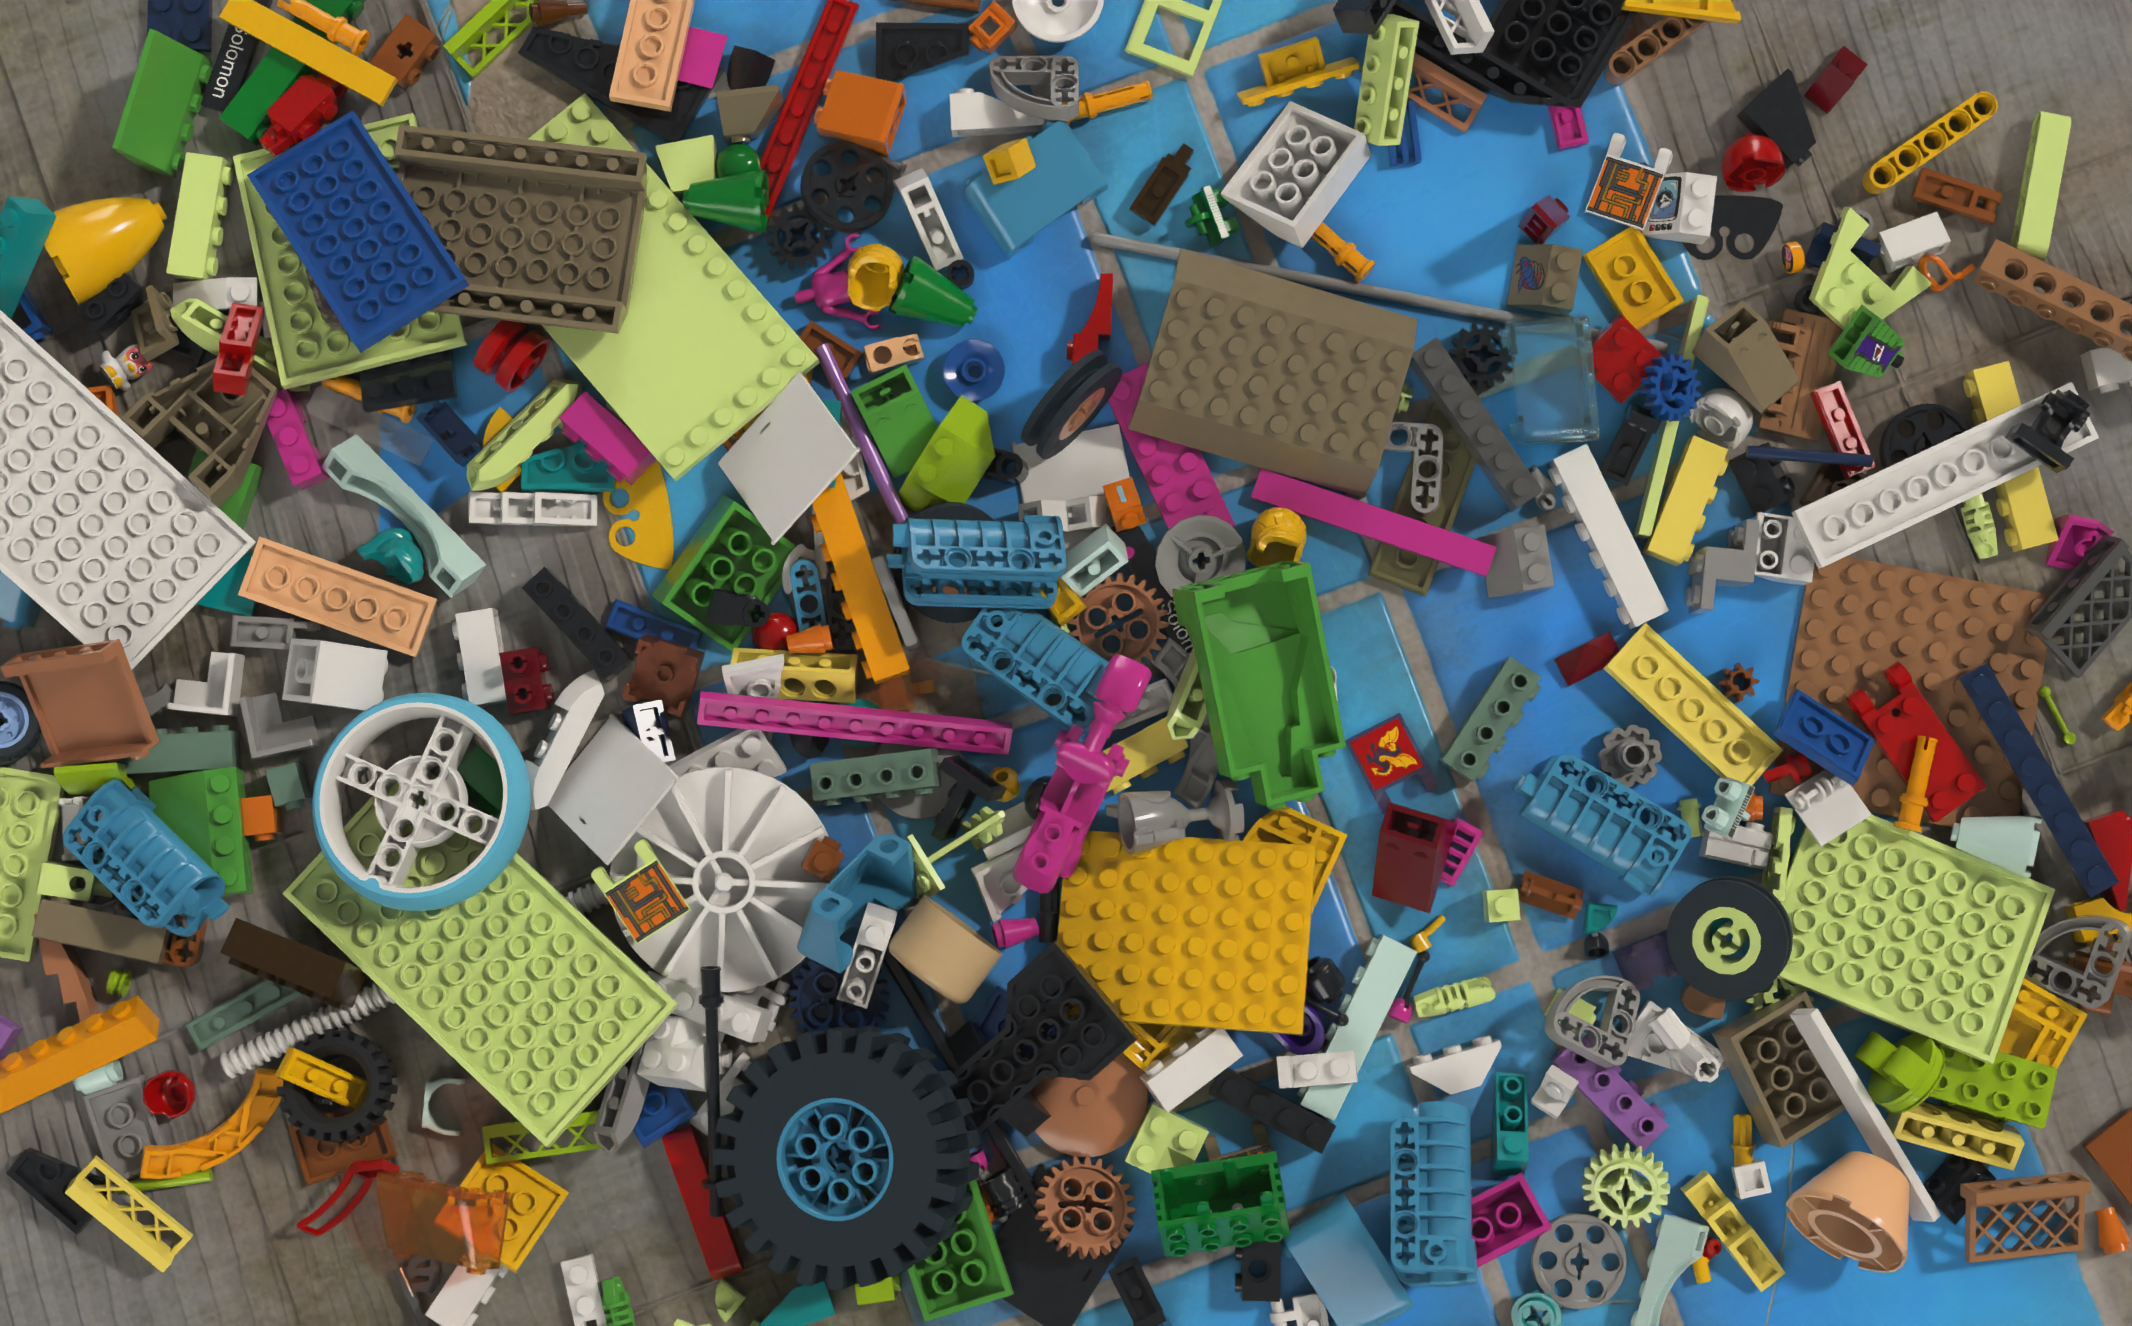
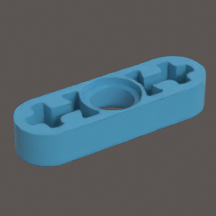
M798 559L790 568V577L800 632L810 628L809 621L802 623V617L813 618L820 614L821 620L815 619V625L821 623V626L826 625L817 566L810 559ZM800 565H806L808 570H813V574L808 575L809 586L816 584V590L804 589L797 592V587H803L801 576H795V572L800 571ZM805 595H813L818 600V606L812 612H806L800 607V600Z

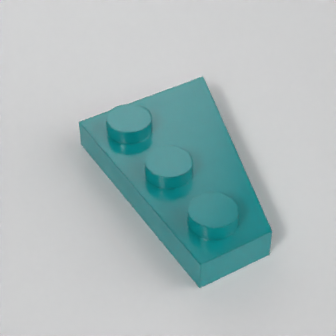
M578 441L577 444L562 449L555 448L531 456L523 462L521 490L522 492H616V479L607 471L609 466L602 460L598 463L595 462L584 451L586 446L581 441Z

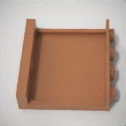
M120 639L20 653L0 666L5 678L20 677L33 712L39 722L40 729L51 753V756L40 764L41 768L72 766L73 764L89 765L104 760L106 763H114L127 757H131L132 760H138L150 754L149 750L160 742Z

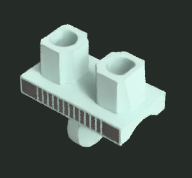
M1729 777L1725 779L1719 778L1714 787L1715 793L1718 795L1715 803L1706 807L1701 816L1706 822L1703 828L1732 839L1741 819L1749 821L1751 817L1745 809L1755 787Z

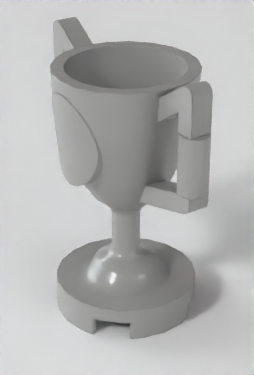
M1232 779L1214 782L1208 806L1204 808L1187 809L1181 802L1171 798L1170 791L1165 790L1126 792L1120 794L1118 803L1105 805L1106 815L1118 818L1121 840L1126 852L1130 855L1150 851L1173 840L1184 839L1185 829L1192 821L1210 820L1219 839H1225V842L1240 840L1236 833L1244 832L1243 803L1237 804L1233 798L1232 791L1239 789Z

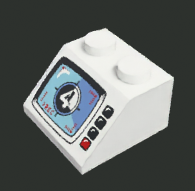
M1690 172L1665 174L1645 229L1642 231L1643 236L1703 245L1710 237L1717 176Z

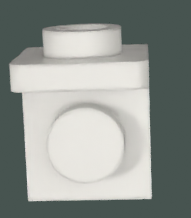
M1551 1065L1545 1074L1541 1086L1532 1097L1531 1104L1552 1118L1557 1119L1572 1098L1579 1081L1556 1066Z

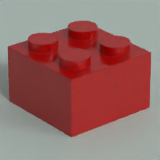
M1617 315L1574 360L1616 402L1622 404L1643 384L1641 378L1648 377L1644 368L1646 366H1653L1651 359L1658 358L1662 354L1623 315Z

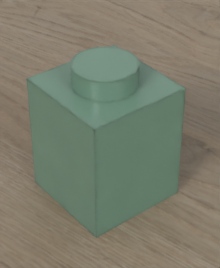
M292 762L265 771L275 807H286V811H291L304 807V801L313 798L303 763Z

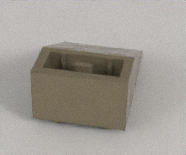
M1741 301L1706 328L1692 351L1697 358L1761 413L1800 381L1766 320L1744 301Z

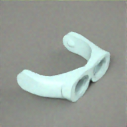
M447 1077L435 1081H426L422 1128H428L442 1135L460 1136V1130L444 1129L434 1121L429 1104L433 1093L438 1087L447 1083L465 1084V1079Z

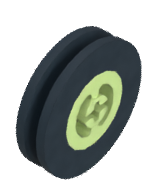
M1723 876L1699 884L1679 901L1668 923L1667 945L1676 970L1693 988L1714 998L1738 1000L1761 992L1780 975L1791 955L1793 933L1785 908L1772 892L1761 884L1746 878ZM1719 918L1732 919L1733 921L1725 922L1717 930L1711 942L1710 927L1713 921ZM1748 932L1750 948L1747 954L1738 958L1728 957L1727 955L1735 953L1747 939ZM1728 933L1733 935L1731 943L1726 940Z

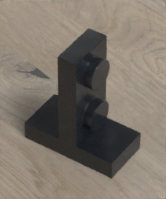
M1632 401L1629 402L1625 410L1623 422L1599 468L1602 475L1623 485H1628L1652 434H1656L1661 424L1659 415L1652 416L1650 414L1651 410Z
M960 755L945 757L939 767L940 770L958 781L951 787L948 793L949 800L945 808L937 814L934 820L936 825L931 835L940 841L955 838L977 795L989 802L1002 799L1007 789Z
M1136 1257L1108 1271L1134 1322V1326H1172Z

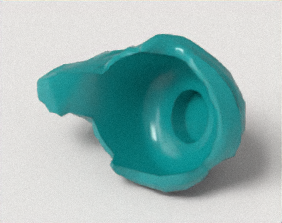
M403 528L385 529L377 533L365 545L357 547V552L364 560L374 559L379 561L386 568L385 576L395 577L407 585L421 581L425 572L422 552L413 543L412 533Z

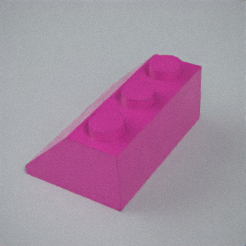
M1522 1173L1472 1198V1239L1475 1240L1477 1248V1268L1552 1230L1548 1219Z

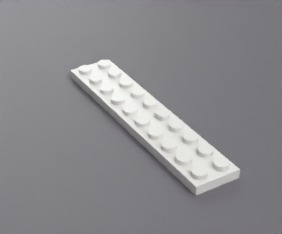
M2072 382L2051 391L2055 394L2059 389L2067 394L2071 390L2078 395ZM2048 393L1791 512L1818 569L2042 465L2041 462L2006 439L2005 436L2011 427L2022 422L2031 427L2042 411L2039 405ZM2049 417L2042 431L2051 438H2054L2062 425ZM2087 417V421L2078 432L2070 431L2062 444L2064 452L2068 453L2099 438L2089 417Z

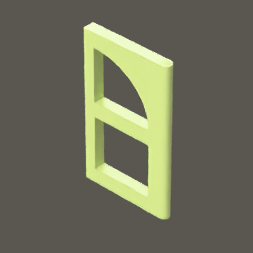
M1144 0L1124 51L1193 78L1223 0H1213L1209 10L1183 0ZM1158 7L1203 24L1189 61L1144 44Z

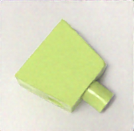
M713 135L655 146L669 187L677 198L683 197L684 190H689L691 183L717 178L715 171L717 143Z
M58 861L42 863L36 894L87 902L94 901L96 895L110 898L114 896L85 866ZM78 878H84L86 882L84 889L78 887Z

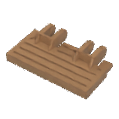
M1785 308L1781 322L1784 323L1767 321V324L1772 332L1791 336L1789 344L1778 343L1783 352L1787 354L1786 357L1800 381L1778 399L1776 404L1773 403L1764 411L1774 415L1773 417L1761 415L1758 429L1817 443L1820 441L1823 425L1810 393L1832 384L1837 361L1827 353L1843 330L1830 318ZM1749 403L1750 408L1757 410Z

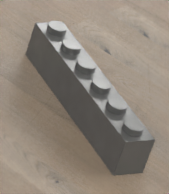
M1434 338L1413 352L1409 365L1510 512H1514L1539 495L1542 489L1438 338Z

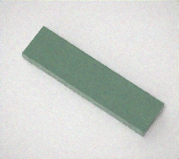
M266 979L187 1022L185 1026L200 1052L303 996V994Z

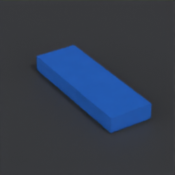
M615 599L605 624V628L639 640L647 633L696 650L703 634L700 630Z

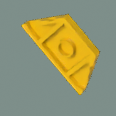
M1625 0L1621 6V10L1730 24H1738L1741 21V14L1739 11H1735L1731 0Z

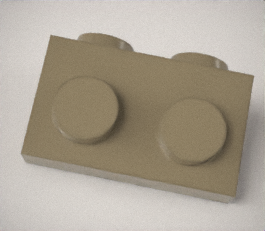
M152 285L145 288L148 301L130 311L140 354L148 362L179 344L176 332L179 328L173 321L170 312L173 304L165 292L160 293Z

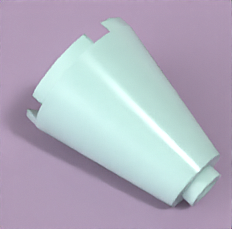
M2035 815L1961 817L1960 823L1954 822L1950 841H1955L1956 848L2022 877L2030 878L2031 872L2026 870V866L2033 867L2040 835L2038 828H2034L2035 823L2041 824L2042 817Z

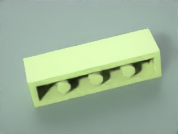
M186 152L166 273L175 279L188 281L212 279V276L217 274V246H220L223 241L222 216H225L228 211L227 186H230L233 181V168L223 157Z

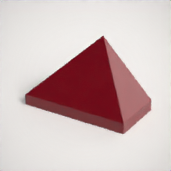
M1610 631L1555 658L1554 661L1569 687L1602 670L1619 651V648Z

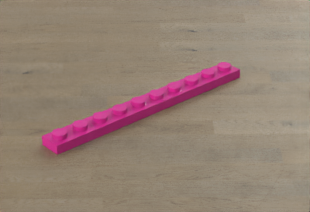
M700 691L697 718L698 725L1009 755L1013 732L1012 722Z

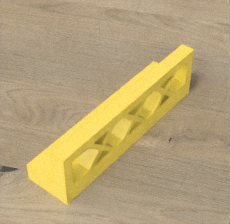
M97 1155L77 1174L65 1191L66 1195L162 1273L171 1265L174 1256L193 1236L190 1231ZM96 1167L105 1175L106 1185H93L85 1177ZM124 1190L130 1195L131 1205H118L112 1198V1191ZM136 1211H150L154 1215L155 1224L142 1225L137 1221ZM173 1230L181 1239L170 1248L161 1240V1231Z

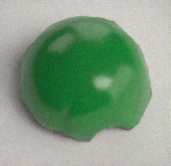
M732 144L724 148L716 158L715 171L717 177L721 178L761 170V158L756 150L747 144Z

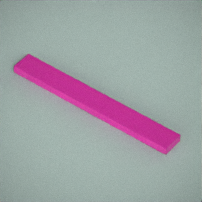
M1263 468L1260 469L1251 495V499L1275 507L1290 509L1299 515L1483 577H1487L1497 548L1496 546Z

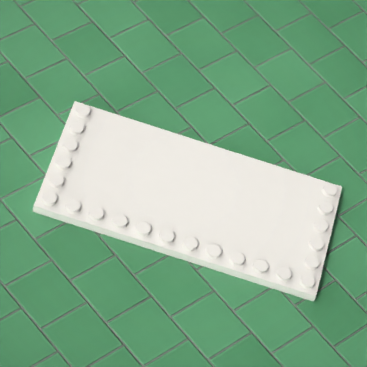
M0 310V571L82 644L120 639L131 670H133L246 554L256 541Z

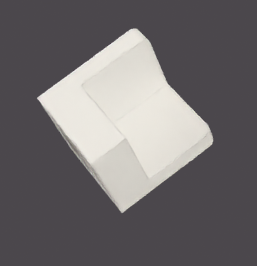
M1754 1158L1751 1163L1731 1167L1736 1188L1733 1189L1734 1196L1744 1199L1772 1192L1765 1161Z

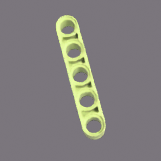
M2038 111L2031 129L2010 246L2044 262L2050 245L2071 128V117Z

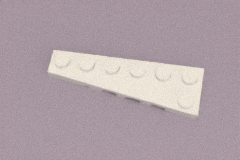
M739 728L668 766L678 776L711 767L744 768L773 778L787 772L784 762L764 731Z

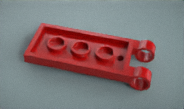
M1897 661L1884 670L1887 680L1898 693L1896 696L1876 710L1869 696L1860 688L1847 696L1846 701L1870 735L1876 739L1875 742L1907 786L1914 759L1917 736L1926 737L1924 750H1927L1929 737L1938 740L1925 792V798H1928V807H1924V811L1931 821L1938 822L1987 786L1914 685L1907 669ZM1894 708H1897L1899 710V715L1897 717H1894L1892 715V710Z

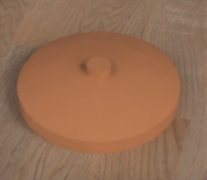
M1122 1053L1090 1081L1066 1077L1045 1078L1031 1092L1051 1117L1039 1126L1035 1132L1049 1146L1071 1156L1095 1157L1116 1150L1135 1134L1143 1121L1148 1103V1089L1140 1079L1144 1071Z

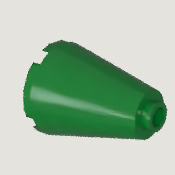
M756 170L691 183L689 190H684L683 206L688 208L690 215L754 232L765 233L768 215L762 214H765L766 205H769L768 176L765 174V170Z
M913 255L904 268L902 284L896 291V295H893L888 311L895 315L962 328L965 323H972L978 307L973 306L975 299L922 259Z

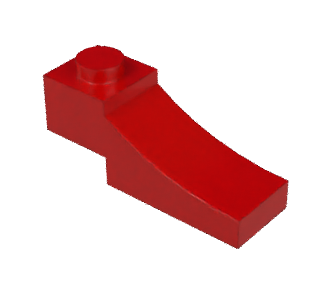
M1101 273L1098 296L1092 314L1080 333H1074L1073 342H1067L1066 360H1072V366L1086 354L1098 350V339L1110 340L1113 273Z
M232 303L219 341V355L213 370V391L246 395L252 376L256 345L264 319V307Z

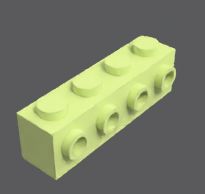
M1388 14L1375 35L1368 34L1354 125L1355 130L1365 134L1368 143L1377 146L1400 145L1419 21L1395 14Z

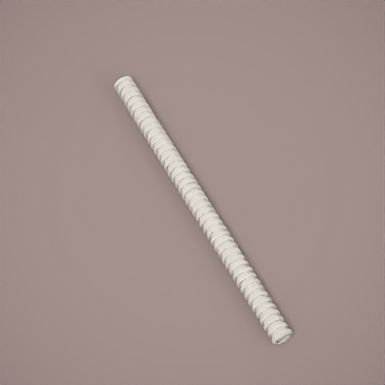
M588 883L584 889L579 887L576 893L570 891L568 896L565 897L583 915L584 912L591 913L592 908L600 909L603 903L605 905L610 904L596 883L593 885ZM374 982L371 988L366 986L362 992L359 991L352 1008L341 1004L340 1009L328 1005V1008L320 1007L319 1012L312 1011L310 1016L303 1015L300 1021L294 1019L291 1025L286 1023L282 1029L280 1027L275 1028L274 1033L271 1031L266 1032L265 1037L260 1035L256 1038V1041L252 1039L247 1042V1045L241 1044L238 1049L232 1048L229 1054L227 1052L221 1053L220 1062L227 1076L232 1079L236 1078L237 1073L244 1074L246 1069L253 1070L255 1065L261 1066L264 1064V1061L270 1062L274 1056L276 1058L281 1057L282 1052L286 1054L289 1046L293 1047L299 1041L307 1043L309 1040L307 1036L315 1032L324 1034V1030H335L336 1027L341 1029L345 1023L347 1025L352 1024L353 1019L356 1021L361 1020L362 1015L367 1017L371 1014V1011L378 1012L380 1007L386 1008L389 1005L388 1003L395 1004L396 1002Z

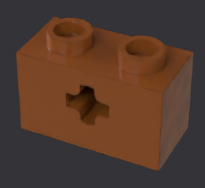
M406 13L369 63L396 77L398 80L396 85L406 91L409 86L412 87L418 82L422 75L421 70L425 64L432 62L437 57L440 51L439 46L442 42L433 32ZM405 51L413 52L411 57L403 56Z

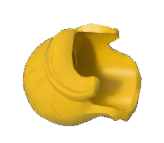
M882 244L865 245L852 255L848 264L847 294L853 305L860 307L862 310L878 312L883 307H888L891 304L892 297L901 286L904 276V265L900 256L890 247L882 246Z
M1272 507L1263 511L1256 518L1252 526L1251 544L1246 552L1247 560L1257 567L1285 560L1299 562L1307 539L1304 521L1301 520L1297 513L1283 507Z

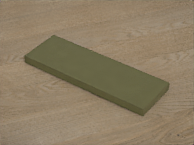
M1432 402L1424 423L1438 426L1445 439L1439 507L1434 513L1423 515L1417 512L1411 504L1413 453L1391 512L1451 531L1476 461L1435 402ZM1428 431L1427 436H1422V440L1427 443V453L1420 451V456L1432 455L1438 457V452L1432 453L1431 451L1433 441H1438L1439 437L1434 436L1433 431ZM1432 461L1423 462L1419 468L1420 475L1425 478L1434 476L1437 470L1436 464ZM1418 482L1417 487H1424V495L1418 498L1417 502H1420L1423 508H1427L1428 503L1434 502V498H1430L1428 494L1429 486L1435 488L1436 483L1425 484ZM1379 542L1367 575L1425 597L1439 561Z

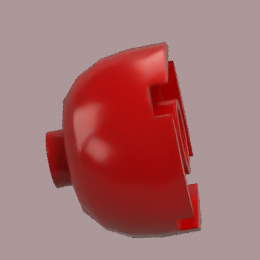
M1752 133L1742 135L1727 147L1722 157L1723 179L1726 181V186L1735 191L1751 192L1756 191L1754 185L1765 183L1767 188L1780 181L1785 174L1784 158L1781 149L1771 138Z

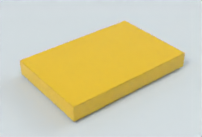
M1628 227L1582 256L1617 314L1623 315L1637 330L1684 302L1664 267L1638 229Z

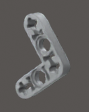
M1392 422L1384 451L1414 453L1411 504L1420 514H1432L1438 509L1441 498L1444 434L1438 426L1433 424ZM1404 429L1407 432L1408 438L1403 445L1397 446L1391 442L1390 437L1394 430ZM1428 431H1433L1434 436L1439 437L1438 441H1433L1431 450L1432 453L1438 452V457L1432 455L1420 456V451L1427 453V443L1422 440V436H1427ZM1425 461H1432L1436 464V473L1430 478L1422 477L1419 473L1420 465ZM1418 482L1425 484L1436 483L1435 488L1429 486L1428 494L1430 498H1434V502L1428 503L1427 508H1423L1422 504L1417 502V499L1424 495V487H1417Z

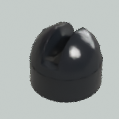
M1599 932L1598 936L1594 937L1590 933L1584 940L1585 956L1588 958L1607 956L1610 953L1607 938Z

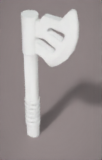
M811 504V506H812V515H813V514H815V511H814L813 505ZM813 527L814 550L807 549L803 544H799L788 555L782 572V585L785 594H790L792 591L790 568L799 557L815 561L819 580L827 579L828 566L820 547L821 544L825 543L822 531L816 533ZM800 565V571L805 572L804 576H801L802 583L807 584L809 583L808 575L813 574V570H808L806 565Z

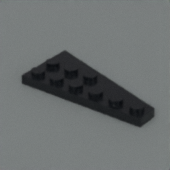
M533 27L518 52L520 56L581 92L586 93L588 96L668 143L682 141L724 72V67L719 66L712 89L678 80L671 112L613 102L609 99V93L619 53V44L617 46L603 43L596 39L590 38L589 40L563 32Z

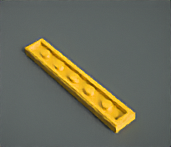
M228 0L219 16L225 22L382 107L398 81L396 77L254 0Z

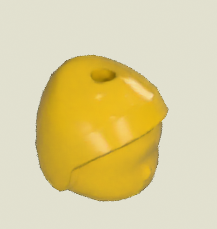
M996 767L991 772L990 777L1007 788L1002 799L997 801L1008 802L1017 797L1021 791V784L1018 780V774L1014 769L1010 767Z

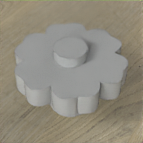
M1628 725L1624 730L1613 728L1609 734L1602 738V745L1605 749L1597 753L1599 769L1603 773H1610V777L1628 788L1632 787L1635 782L1639 785H1645L1650 781V778L1657 774L1655 763L1662 759L1660 743L1657 740L1649 739V731L1646 728H1639L1637 725Z

